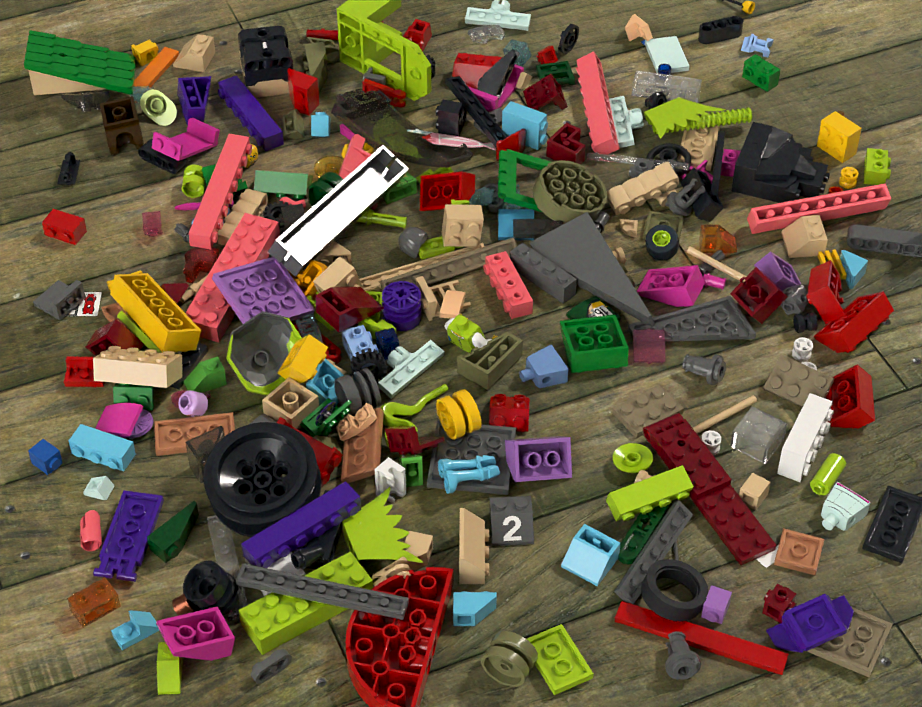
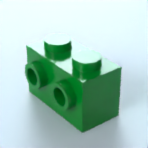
M755 54L744 61L742 77L768 92L778 85L781 69Z

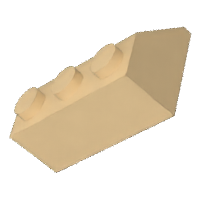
M460 508L459 584H485V576H489V563H485V559H489V546H485V542H489V529H485V521L465 508Z

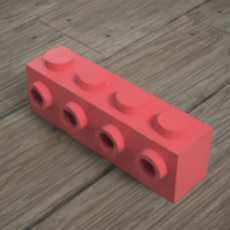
M507 252L486 256L483 269L485 274L489 275L491 286L495 287L498 299L502 300L504 311L509 313L511 319L532 314L533 300Z

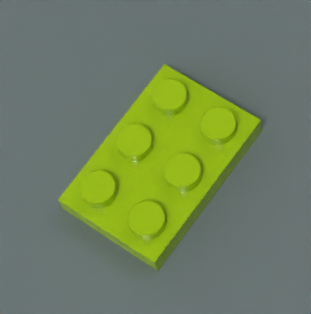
M562 624L527 638L538 653L535 665L554 695L593 679L594 673Z

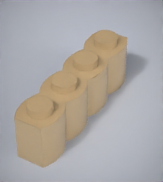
M665 162L652 170L640 174L638 177L627 180L622 185L608 190L607 201L616 215L625 214L631 207L643 205L647 199H655L662 192L674 190L679 184V178L670 163Z
M247 188L240 194L239 201L232 206L230 214L224 219L222 229L218 231V244H227L245 213L260 217V214L263 213L264 208L268 204L267 193Z

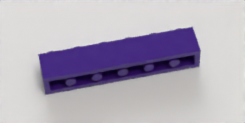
M237 75L219 81V97L224 99L227 107L233 110L235 117H238L242 126L248 129L250 136L256 139L258 146H261L266 152L284 145L283 131Z
M346 481L241 543L243 557L253 566L270 567L272 563L280 558L288 556L290 552L304 546L315 537L321 536L325 531L339 525L348 517L357 514L361 510L360 496Z

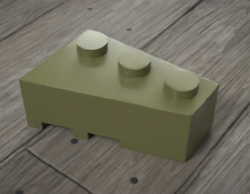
M506 332L488 341L487 345L481 348L476 347L465 356H458L457 373L488 390L522 357L523 340Z

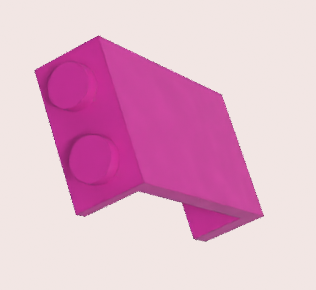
M514 65L500 99L471 87L469 89L488 112H492L500 108L517 89L516 84L521 72H524V67Z
M195 118L188 119L187 132L169 138L154 132L152 149L180 161L217 146L220 130Z

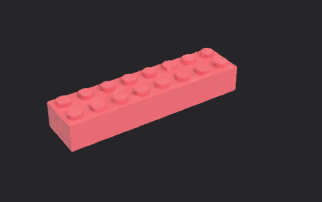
M248 213L243 215L186 311V315L200 328L201 338L219 343L236 315L212 280L213 274L267 259L270 254L268 252L280 236L278 221Z

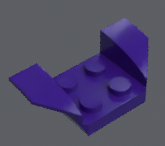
M823 594L785 611L784 615H782V623L767 629L766 632L776 648L803 653V650L808 651L846 634L854 610L844 595L831 601L827 594Z

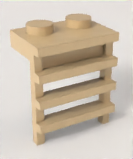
M423 276L416 278V286L421 291V307L429 321L433 320L432 318L436 316L441 318V307L433 292L438 291L443 301L445 296L443 289L448 288V290L456 291L454 286L459 285L458 280L428 287ZM464 303L461 312H464V309L471 307V303Z

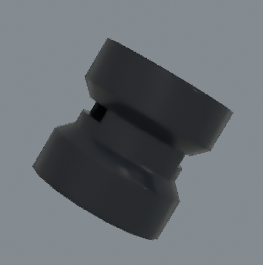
M814 312L807 313L806 315L795 314L793 317L796 333H801L805 330H817L818 323Z

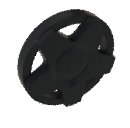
M570 24L565 31H562L558 50L561 53L567 54L575 46L579 36V27L577 25Z

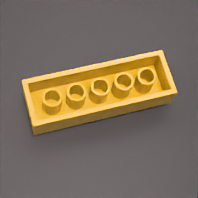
M148 273L118 274L114 276L110 295L162 353L165 351L187 352L196 350L201 333L200 328Z

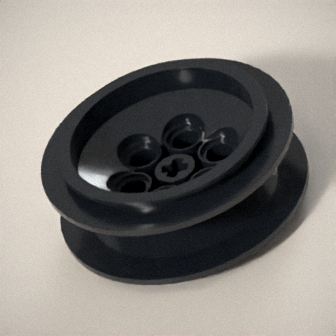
M272 422L252 423L227 434L211 451L205 464L203 476L206 494L218 519L230 530L247 537L255 536L320 497L322 485L320 469L310 443L296 430L283 424ZM284 492L283 495L277 496L279 493Z

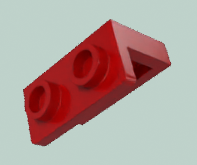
M66 357L65 387H104L105 382L94 381V357Z

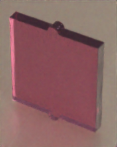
M647 328V330H633L634 362L648 364L666 362L665 330H651L650 328Z

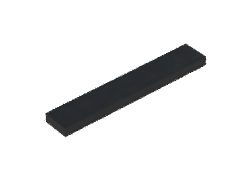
M460 76L446 79L445 84L462 103L463 107L495 147L497 141L507 138L503 130Z
M721 130L718 131L711 194L718 196L725 139V131Z

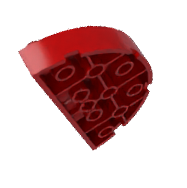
M427 567L425 570L416 572L408 570L411 575L410 577L407 575L406 579H404V575H394L371 589L409 598V604L403 620L358 610L353 611L346 631L347 667L353 686L369 707H420L454 585V569Z

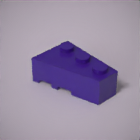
M211 76L178 78L177 96L187 125L190 118H195L204 123L210 94Z

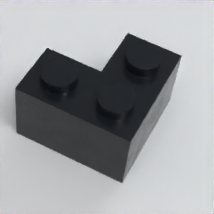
M443 99L440 106H437L436 116H438L436 129H438V133L460 136L467 119V110L461 102Z

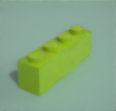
M682 465L610 492L606 502L616 522L622 519L623 521H628L640 512L646 514L652 511L653 507H665L674 499L683 500L687 498L694 486Z

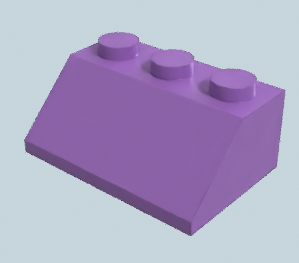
M557 436L505 440L506 462L514 482L572 478L570 437Z

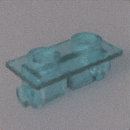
M486 187L476 189L469 200V205L484 206L492 204L494 189Z

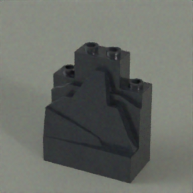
M753 122L735 164L731 191L783 203L799 200L800 196L810 198L820 196V193L824 194L825 183H828L830 173L827 172L828 165L814 162L811 156L812 149L805 148L802 144L796 143L792 134L770 125Z

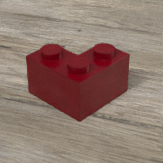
M566 122L547 140L546 157L555 161H571L581 165L585 161L586 146L580 143L581 129Z
M115 319L96 330L85 347L97 356L100 352L108 350L111 346H119L125 350L128 348H138L140 351L144 343L130 332L123 323Z

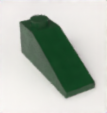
M191 502L147 536L149 550L165 563L177 557L182 551L199 516L197 502Z

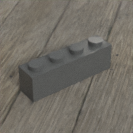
M523 242L510 251V259L517 272L564 304L576 295L577 279Z

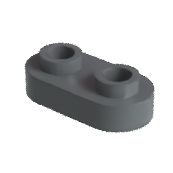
M494 183L485 185L483 196L488 211L496 213L498 209H503L504 207L503 199L498 197V185Z
M285 649L274 651L271 656L262 662H257L252 667L251 677L257 684L264 683L284 670L291 663L292 656Z

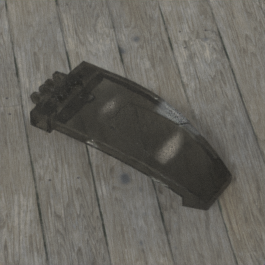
M356 89V91L352 90L337 95V103L334 104L331 113L354 134H359L365 138V143L377 150L384 145L395 155L393 157L395 159L398 158L400 161L418 165L449 168L469 161L473 156L465 143H462L460 149L452 146L437 145L423 139L422 136H426L425 134L407 132L408 129L415 130L419 128L390 105L392 100L381 90L364 92L362 89Z

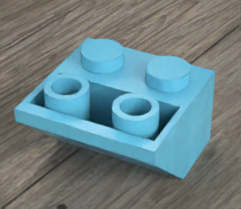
M584 524L574 536L561 567L598 586L618 560L621 543Z

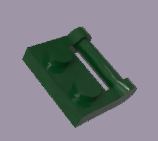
M568 61L536 65L539 80L552 74L554 78H560L556 79L560 85H575V78Z

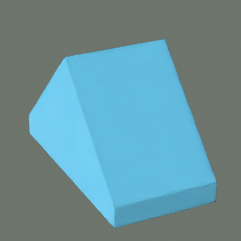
M841 250L840 260L847 274L846 282L849 289H853L864 276L868 260L849 251Z

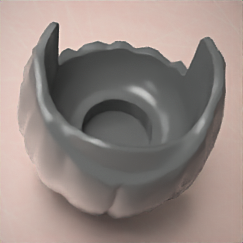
M418 227L406 228L398 239L401 251L416 259L421 245L428 240V234Z

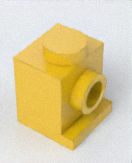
M150 39L136 46L134 44L131 45L132 54L136 57V62L141 66L150 63L158 55V46Z

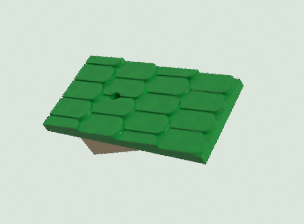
M29 30L24 67L29 70L34 95L109 89L134 96L136 57L132 54L111 51L106 47L82 44L77 40L56 37L55 34Z

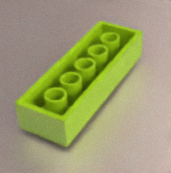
M351 552L304 575L368 590L373 589V580ZM272 592L239 609L241 626L260 653L264 655L349 608Z

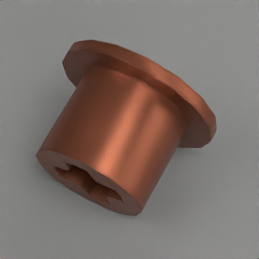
M184 593L172 601L173 608L178 615L201 611L198 606L185 597Z

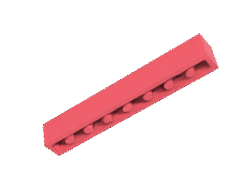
M593 51L576 60L578 66L576 71L580 76L578 81L582 86L580 91L584 97L582 102L586 108L584 110L588 118L586 122L590 129L589 136L593 142L591 147L602 158L620 148L602 63Z
M228 134L189 231L190 246L211 250L213 244L217 242L218 231L223 227V218L228 214V205L232 204L233 192L237 191L238 179L242 178L243 167L247 165V156L251 155L252 152L249 137Z
M885 183L751 208L747 221L752 234L786 228L801 216L820 215L821 221L884 210L888 206L891 196Z

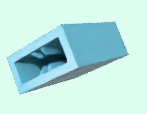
M510 101L502 111V130L508 137L524 128L526 130L525 146L539 150L546 143L548 138L546 135L548 127L547 114Z

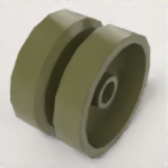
M500 631L494 636L490 647L482 656L481 665L484 671L497 682L506 686L518 687L527 679L529 670L533 668L538 659V653L535 647L521 635L510 631Z

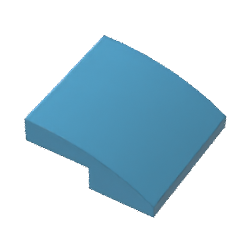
M498 209V240H507L513 237L515 240H534V210Z

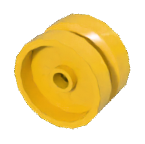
M466 389L454 392L452 397L444 396L437 399L436 410L440 423L452 440L463 437L466 432L473 433L480 430V412L473 397Z

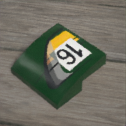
M597 296L579 303L566 313L570 320L606 315H616L618 322L621 319L616 312Z

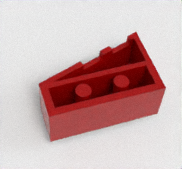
M829 260L812 268L809 277L808 293L806 295L808 302L815 306L825 324L846 316L845 310L841 307L844 299L839 297V292L842 291L840 274L832 261Z

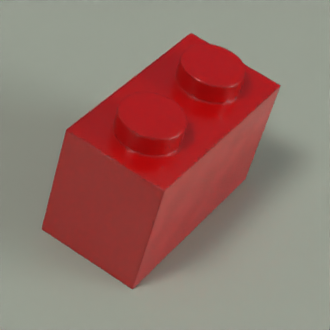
M52 209L42 221L45 236L74 245L87 232L84 218L56 209Z

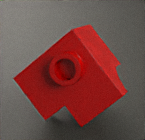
M415 19L413 24L409 25L403 37L418 44L423 52L432 37L430 23Z

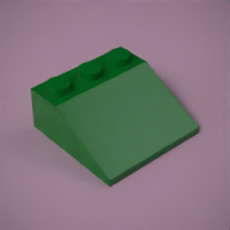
M616 315L560 321L567 362L571 373L628 366L629 348Z

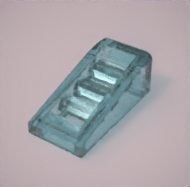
M308 314L295 320L302 338L310 334L323 343L320 329L313 314Z

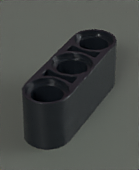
M732 16L702 23L699 27L698 41L702 44H712L738 38L742 35L744 20L739 16Z
M153 139L148 140L138 149V154L144 161L172 174H176L188 163L187 158L178 161L152 149Z

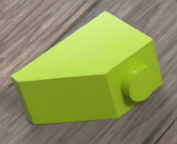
M158 642V695L181 694L183 657L173 656L166 642Z

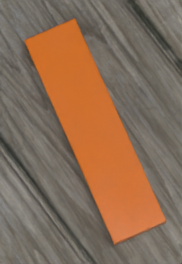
M164 47L135 79L134 90L142 93L148 91L177 59L179 51Z

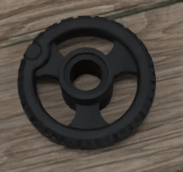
M673 143L655 146L646 157V160L652 161L659 154L660 160L654 161V168L662 163L669 162L678 177L684 175L691 165V156L688 150L681 145ZM677 153L685 158V162L677 161Z

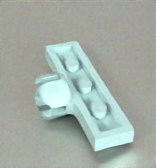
M494 0L490 9L467 8L466 24L529 30L531 14L510 12V3L507 0H502L501 4H499L500 0Z
M624 96L610 98L609 101L619 148L635 145L632 129H639L644 126L641 109L634 108L628 110Z
M432 340L428 341L415 353H409L401 346L396 347L397 351L393 350L389 354L387 364L394 370L378 382L379 389L392 399L443 357L445 351Z

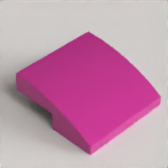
M136 403L108 405L105 407L95 429L121 438L129 437L143 406Z

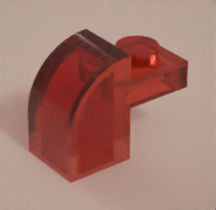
M195 247L189 250L184 255L186 264L183 268V274H185L186 282L193 284L200 271L209 273L220 256L219 249L212 248L210 250Z

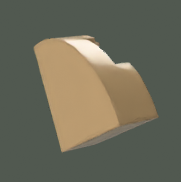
M521 72L516 87L519 89L526 88L532 76Z
M620 219L621 230L629 236L637 237L638 220Z

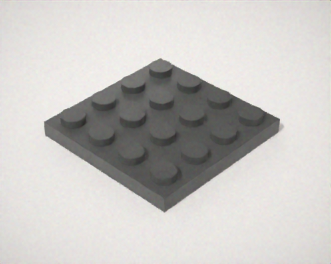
M437 421L435 437H444L445 441L438 443V447L432 449L427 488L445 489L444 478L440 477L438 471V461L440 459L471 460L475 459L476 455L481 457L488 455L494 456L496 466L500 470V475L483 481L467 480L459 482L456 490L508 495L511 472L506 462L505 440L515 439L516 428L481 425L480 430L473 433L466 432L463 437L452 440L444 431L440 421Z

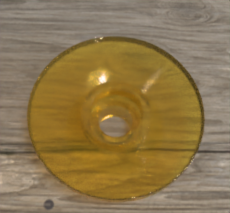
M329 155L318 159L314 164L315 174L318 177L326 172L339 174L344 158Z

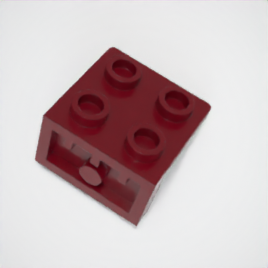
M552 74L523 90L527 106L531 109L539 110L550 102H553L555 106L558 105L561 110L568 107L562 88Z
M415 426L389 427L385 429L390 452H399V455L410 452L411 455L423 452L424 448L438 447V443L445 441L444 437H418Z

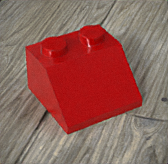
M288 68L289 96L293 107L300 113L309 116L320 105L318 78Z

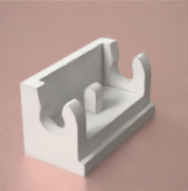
M389 457L375 469L376 495L379 496L389 487L391 488L387 501L391 503L395 502V499L390 496L391 493H396L397 496L402 498L406 495L405 468Z

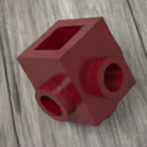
M777 583L773 590L769 589L766 593L762 613L782 623V615H784L785 611L797 606V603H795L796 593Z

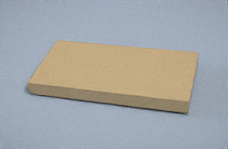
M720 126L684 130L681 146L690 153L692 167L696 168L706 159L708 161L706 170L711 171ZM678 154L677 161L685 162V158Z

